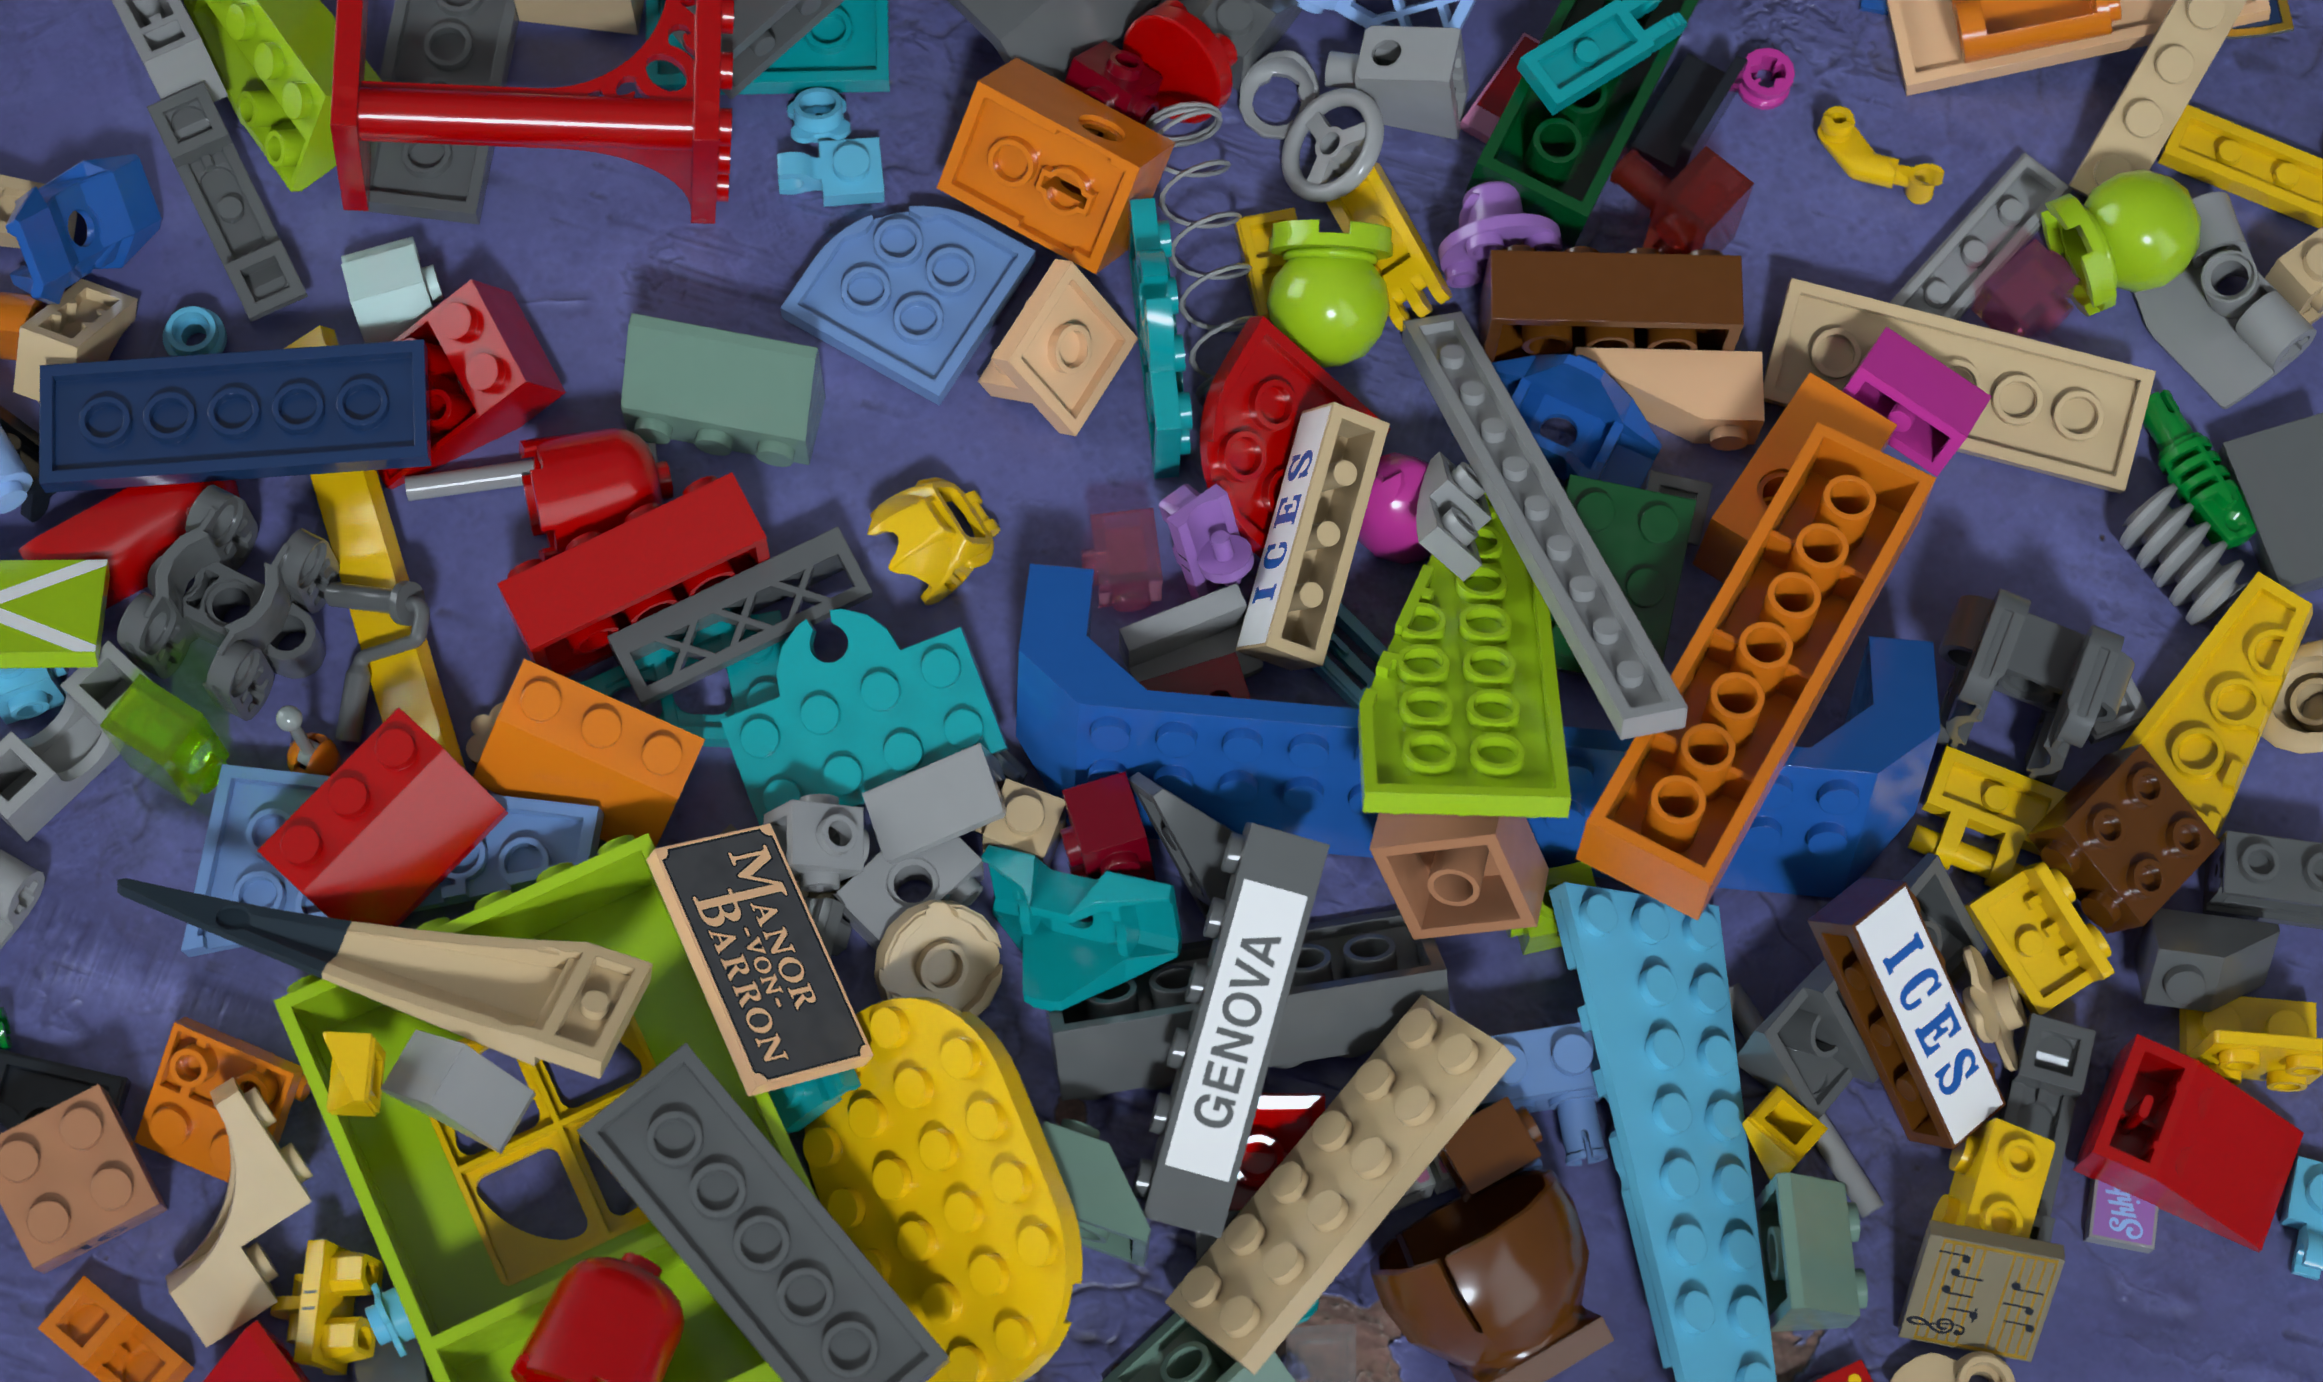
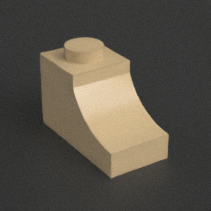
M80 279L63 293L60 304H48L20 326L13 392L37 400L39 403L40 365L108 361L122 334L135 321L138 299Z

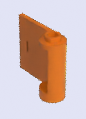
M1951 0L1961 54L1965 64L2110 35L2112 33L2111 22L2122 19L2120 0Z

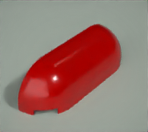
M236 480L127 487L40 534L22 546L18 551L24 560L108 559L110 572L106 609L148 587L147 575L151 565L181 535L186 533V520L190 509L206 487L214 484L239 497Z

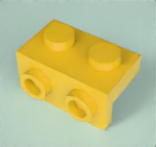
M2045 862L2025 866L1964 905L1976 929L2007 976L2012 978L2021 999L2030 1013L2043 1015L2092 982L2104 980L2115 973L2107 959L2112 955L2108 942L2093 924L2088 923L2085 925L2072 905V902L2076 900L2072 886L2058 869H2049Z
M1998 1118L1984 1123L1960 1145L1952 1149L1949 1159V1169L1955 1171L1949 1194H1944L1938 1201L1931 1220L2029 1238L2055 1151V1143L2048 1138Z

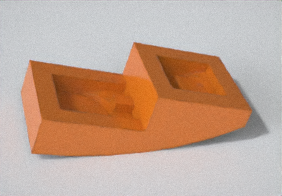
M86 1276L79 1280L38 1327L42 1333L101 1382H183L194 1369L191 1364Z

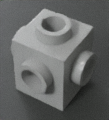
M811 794L802 796L800 800H790L764 814V825L771 824L796 881L800 882L801 890L816 893L836 891L840 888V882L864 872V863L868 857L870 842L869 835L864 829L863 807L839 805V798L834 795Z

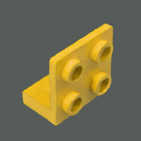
M2241 996L2211 1012L2179 1008L2180 1053L2199 1060L2234 1085L2241 1084L2242 1079L2266 1081V1087L2273 1091L2297 1092L2307 1089V1084L2310 1085L2323 1075V1038H2317L2316 1002Z

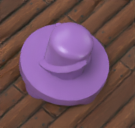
M1490 181L1471 188L1464 195L1462 200L1463 208L1459 215V229L1449 234L1442 241L1438 249L1441 269L1445 273L1447 285L1452 288H1466L1477 283H1483L1490 250H1502L1511 245H1527L1535 248L1537 251L1561 252L1563 243L1560 228L1553 220L1544 216L1523 212L1521 196L1511 184L1504 181Z

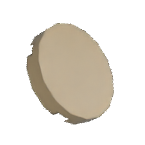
M928 900L906 909L888 926L876 951L874 976L881 999L885 1001L912 997L939 999V1002L945 1003L960 1012H971L978 1017L990 1005L1002 979L1003 965L999 964L1000 953L998 947L1001 948L997 932L983 915L952 900Z

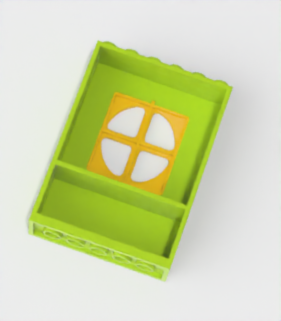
M649 833L635 838L633 835H623L612 839L598 849L597 856L575 866L571 862L554 865L541 872L536 878L537 883L515 893H512L511 890H500L480 899L474 906L475 910L452 921L447 917L437 918L417 928L418 930L478 936L589 942L652 963L651 981L619 1041L640 1061L642 1072L639 1078L579 1107L569 1108L562 1104L543 1060L540 1059L533 1066L516 1059L528 1087L536 1094L534 1100L539 1109L540 1118L534 1127L511 1137L501 1154L491 1148L472 1155L460 1152L455 1129L383 1091L380 1113H377L376 1117L332 1115L327 1111L332 1055L322 1036L323 1032L372 1033L386 1052L383 1083L416 1029L464 1043L479 1054H482L489 1047L314 975L297 980L287 988V995L273 1000L435 1382H515L510 1371L557 1284L573 1265L586 1258L612 1257L622 1259L626 1252L638 1254L657 1264L662 1269L659 1278L675 1292L682 1305L685 1322L682 1336L662 1382H782L639 1207L621 1216L611 1213L580 1144L581 1137L577 1131L580 1127L686 1043L816 1198L768 1092L749 1097L646 861L655 849ZM542 1150H553L559 1155L588 1222L587 1228L580 1236L567 1240L548 1239L526 1233L504 1221L483 1202L477 1190L479 1182L484 1177Z

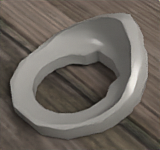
M1288 50L1269 53L1253 64L1242 80L1240 87L1239 111L1247 127L1265 139L1284 140L1294 121L1292 120L1288 124L1281 126L1268 125L1261 121L1254 112L1253 97L1259 87L1268 84L1273 76L1288 78L1299 86L1297 95L1301 105L1298 114L1312 100L1320 96L1317 75L1299 52Z

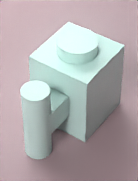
M413 236L341 256V266L350 302L365 343L393 341L434 309L433 303L444 301L434 265L421 267L420 257Z

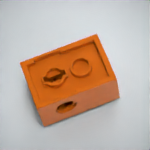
M1016 57L978 80L938 182L937 189L1088 271L1097 274L1128 250L1130 200L1153 198L1176 142Z
M1810 372L1712 516L1692 564L1720 582L1724 583L1817 421L1881 452H1884L1897 424Z

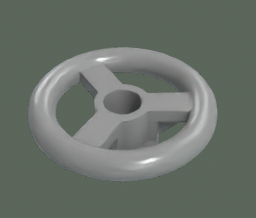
M1340 88L1318 96L1303 108L1287 132L1281 160L1285 181L1297 196L1311 202H1329L1345 196L1364 181L1376 164L1384 139L1383 117L1376 102L1368 94L1360 90ZM1348 106L1357 109L1362 114L1365 122L1342 130L1336 126L1332 127L1324 114L1332 109ZM1308 131H1310L1317 140L1315 144L1317 158L1306 179L1302 174L1299 159L1303 141Z

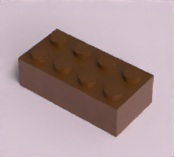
M1511 245L1502 250H1490L1478 302L1479 342L1491 363L1533 355H1573L1576 347L1734 351L1744 326L1742 256L1723 255L1722 252L1714 249H1700L1689 254H1661L1660 251L1653 248H1635L1626 253H1602L1595 248L1587 246H1576L1568 248L1563 252L1537 251L1535 248L1527 245Z

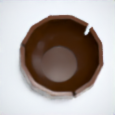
M1550 1169L1522 1171L1466 1203L1459 1196L1443 1204L1396 1234V1238L1390 1239L1370 1260L1371 1277L1383 1309L1409 1343L1451 1362L1448 1366L1457 1382H1545L1614 1341L1603 1317L1582 1306L1589 1249L1573 1198L1554 1171Z

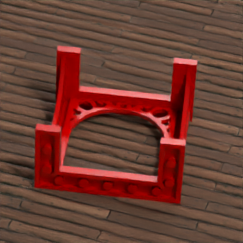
M337 0L330 128L343 210H369L371 169L369 141L550 148L595 152L641 164L670 179L688 198L691 208V223L715 224L716 201L728 202L732 108H720V89L732 90L733 52L721 51V34H733L734 0H666L662 15L651 36L630 59L603 76L587 82L557 88L364 81L369 0ZM696 5V14H693L686 7ZM678 30L686 32L683 34V46L688 53L669 44L668 39L672 32ZM655 60L671 62L683 72L686 84L677 91L662 89L648 77L646 67ZM623 83H635L639 94L643 98H635V91L624 95H618L617 91Z

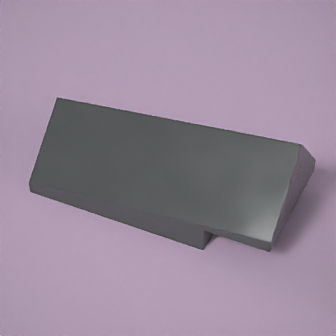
M1927 853L1901 881L1907 883L1909 890L1917 898L1921 917L1934 945L1941 952L1945 960V970L1954 986L1967 970L1963 960V947L1971 945L1981 953L1986 946L1939 856ZM1825 959L1753 1032L1737 1055L1738 1066L1770 1092L1778 1085L1817 1119L1827 1111L1854 1077L1874 1083L1879 1077Z

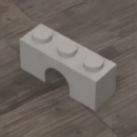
M109 640L100 649L98 667L78 668L60 685L66 693V700L59 714L46 728L27 739H19L11 731L0 741V817L26 842L170 708L153 681Z

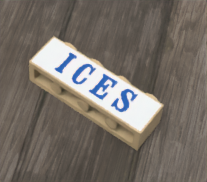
M1336 402L1302 411L1235 651L1290 671L1323 666L1390 423Z

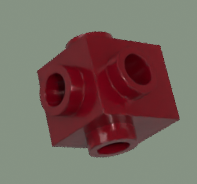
M1105 40L1073 58L1064 83L1145 126L1146 121L1159 109V102L1155 98L1163 76L1145 66L1143 60L1136 54L1120 50Z

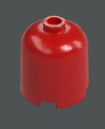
M610 428L519 441V455L521 459L532 457L533 470H530L529 475L522 476V483L533 536L546 534L549 548L539 550V559H542V561L566 551V546L573 539L584 533L600 531L602 534L625 523V518L635 509L650 503H658L661 506L662 500L673 498V484L667 461L655 462L649 445L638 434L627 429Z
M629 1252L624 1253L622 1259L593 1257L586 1258L573 1265L557 1284L510 1371L514 1381L662 1382L681 1339L685 1324L680 1300L675 1292L659 1278L662 1269L651 1260Z

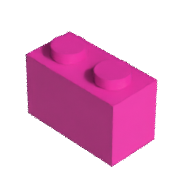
M1887 326L1842 390L1847 395L1897 424L1888 445L1936 477L1966 440L1992 397Z

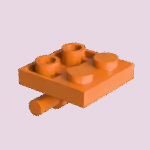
M185 1016L173 1024L134 1142L228 1183L230 1176L229 1139L225 1124L214 1106L210 1091L234 1077L244 1093L256 1087L277 1120L268 1126L267 1129L277 1144H279L293 1100L296 1099L303 1102L311 1089L300 1065Z

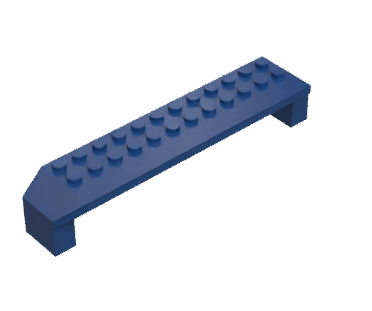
M1030 564L1019 644L1016 737L1051 795L1064 799L1062 790L1122 772L1126 773L1128 779L1139 772L1238 834H1243L1245 823H1254L1329 844L1328 854L1374 858L1369 848L1378 813H1363L1358 737L1359 708L1147 690L1090 639L1094 569ZM1868 637L1845 724L1811 748L1794 747L1717 888L1835 898L1863 875L1913 817L1917 809L1941 730L1934 642ZM1563 726L1571 792L1569 817H1526L1549 869L1581 862L1576 859L1586 821L1635 737L1620 740L1617 732L1612 730ZM1129 783L1147 838L1160 839ZM1067 813L1066 822L1068 826H1070L1069 817ZM1591 867L1593 877L1615 879Z

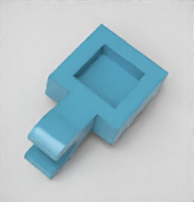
M879 137L818 141L819 158L811 157L802 152L777 154L779 194L794 195L822 190L824 207L884 203V182Z
M2297 1156L2287 1179L2280 1224L2299 1229L2292 1259L2291 1274L2316 1281L2320 1279L2321 1271H2323V1162Z

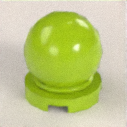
M2146 169L2116 174L2094 188L2084 205L2069 193L2045 203L2048 210L2041 212L2043 233L2053 264L2065 259L2070 273L2077 284L2066 289L2078 310L2087 317L2115 306L2117 298L2116 288L2136 293L2166 285L2185 271L2200 247L2201 217L2188 189L2171 177Z
M1320 220L1276 222L1273 224L1272 237L1269 238V251L1272 254L1283 256V259L1287 262L1271 281L1266 302L1270 322L1321 367L1342 366L1364 357L1380 338L1390 311L1387 283L1374 264L1378 260L1393 256L1392 229L1379 224L1350 221L1349 233L1319 232Z

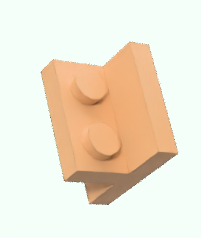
M1055 259L1031 297L1025 303L1024 308L1006 336L994 351L990 363L978 382L993 397L1032 403L1060 434L1077 436L1135 345L1138 337L1072 261Z

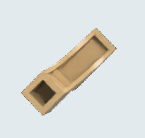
M234 1077L210 1091L214 1106L225 1124L230 1148V1176L222 1208L214 1225L198 1248L180 1266L165 1276L169 1294L206 1348L277 1303L273 1287L270 1281L279 1276L275 1266L258 1242L248 1248L245 1244L312 1202L303 1183L313 1176L308 1165L292 1142L282 1148L279 1147L267 1129L268 1126L277 1121L271 1109L256 1087L244 1093Z

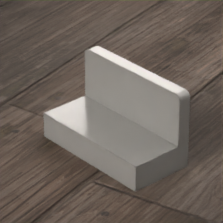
M1237 583L1119 629V652L1129 674L1138 682L1233 652L1237 654L1244 679L1260 673L1263 668L1262 660L1235 651L1247 610V604Z
M978 743L862 793L883 858L890 864H896L1003 818L1006 815V808L999 787L1003 786L1006 778L1000 761L981 743Z

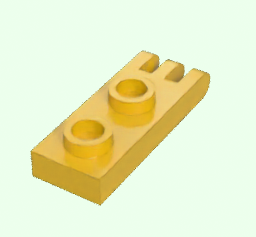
M1376 162L1369 175L1353 191L1341 198L1326 202L1343 233H1349L1350 221L1379 224L1392 229L1393 256L1378 260L1374 266L1387 283L1390 303L1388 315L1399 331L1403 332V321L1412 320L1403 304L1407 300L1413 311L1420 318L1433 311L1423 291L1424 288L1428 287L1432 296L1441 305L1452 298V293L1379 163Z

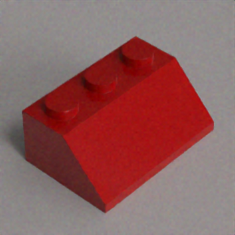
M398 707L257 851L327 917L398 927L497 826L508 812L440 744Z

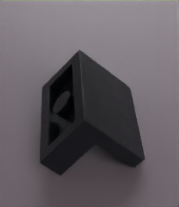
M1688 53L1633 141L1628 156L1681 184L1738 92L1748 60L1737 54L1728 70L1724 72Z

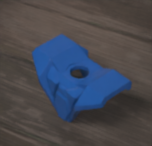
M129 154L84 160L42 187L37 188L35 186L15 200L16 206L5 227L8 233L17 238L26 264L10 273L13 285L31 294L32 298L47 304H60L64 290L91 273L93 269L123 268L160 230L162 220L139 156ZM73 211L80 213L87 225V239L82 246L77 245L69 234L68 220Z
M1545 354L1492 362L1494 369L1556 477L1566 482V479L1572 474L1641 488L1662 445L1633 398L1605 370L1600 368L1596 361L1583 355ZM1551 418H1563L1574 426L1576 439L1570 446L1564 447L1541 436L1540 428L1542 424Z

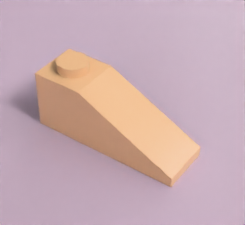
M1575 348L1574 356L1583 355L1596 361L1598 366L1605 370L1633 398L1646 421L1691 443L1710 444L1712 448L1717 450L1731 451L1741 449L1746 445H1755L1765 421L1762 352Z

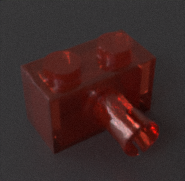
M1707 146L1697 154L1673 181L1640 156V153L1635 149H1632L1623 157L1610 176V181L1613 184L1620 186L1651 211L1649 215L1651 222L1642 248H1653L1660 251L1661 254H1689L1700 249H1714L1722 252L1735 238L1754 186L1750 179Z

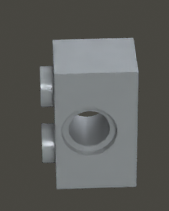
M960 837L896 864L888 863L880 851L864 866V872L852 877L834 894V899L845 904L842 918L877 951L888 926L910 907L928 900H952L968 908L983 890V886L980 884L984 879L983 862ZM910 880L924 881L932 888L927 898L916 903H909L900 899L897 896V891L901 885Z

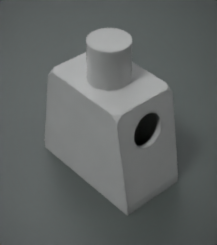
M1370 26L1365 30L1360 54L1330 51L1325 69V85L1328 88L1336 89L1353 88L1368 94L1380 108L1383 122L1386 126L1458 139L1469 92V80L1461 29Z

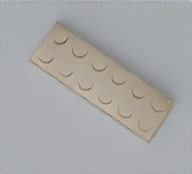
M1794 278L1790 279L1763 378L1764 402L1787 407L1810 372L1842 391L1858 365L1887 326L1992 396L1957 452L2119 494L2126 490L2156 371Z
M1422 994L1234 1220L1230 1222L1223 1231L1221 1238H1218L1193 1269L1185 1276L1165 1303L1180 1317L1255 1375L1516 1061V1058L1502 1043Z

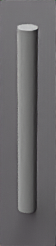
M655 442L647 443L655 462H658ZM532 459L405 476L408 501L523 486L522 476L529 475L530 470H533Z
M1737 983L1729 987L1732 1018L1746 1041H1748L1753 1032L1764 1022V1019L1742 985ZM1824 1113L1818 1120L1828 1129L1816 1142L1815 1147L1838 1182L1845 1183L1847 1196L1851 1202L1857 1204L1860 1216L1865 1218L1885 1204Z

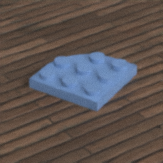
M909 206V212L890 214L873 219V216L870 215L843 229L820 250L780 307L782 319L940 406L1035 263L1036 251L983 221L951 209L932 206Z

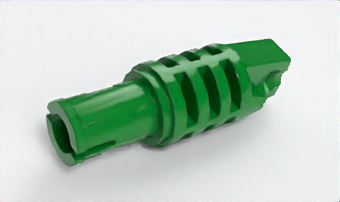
M2165 389L2161 393L2155 392L2151 394L2143 425L2148 430L2160 452L2158 455V467L2163 474L2168 475L2167 482L2169 485L2174 483L2178 488L2176 491L2178 500L2182 504L2191 502L2194 506L2189 518H2192L2196 525L2206 521L2211 525L2206 534L2211 544L2224 540L2228 545L2225 550L2246 543L2257 529L2240 494L2239 487L2234 480L2229 479L2230 473L2226 466L2219 465L2221 458L2218 453L2211 450L2212 443L2202 433H2194L2190 424L2187 423L2179 410L2170 390Z

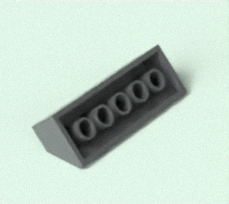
M1399 909L1309 923L1269 1067L1292 1068L1304 1061L1334 1056L1353 1058L1361 1056L1368 1051L1376 1050L1422 994L1450 1011L1447 968L1435 939L1413 940ZM1213 939L1182 944L1180 955L1177 958L1064 1010H1054L1053 1012L1045 1010L1062 1101L1077 1098L1097 1100L1107 1096L1109 1093L1138 1088L1158 1090L1173 1084L1177 1069L1167 1066L1169 1051L1177 1027L1187 1030L1189 1028L1195 1007L1194 1003L1185 1001L1189 979L1195 962L1206 965Z

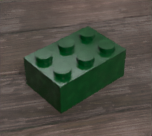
M1570 474L1566 479L1564 491L1663 662L1697 500ZM1550 612L1557 671L1586 677Z

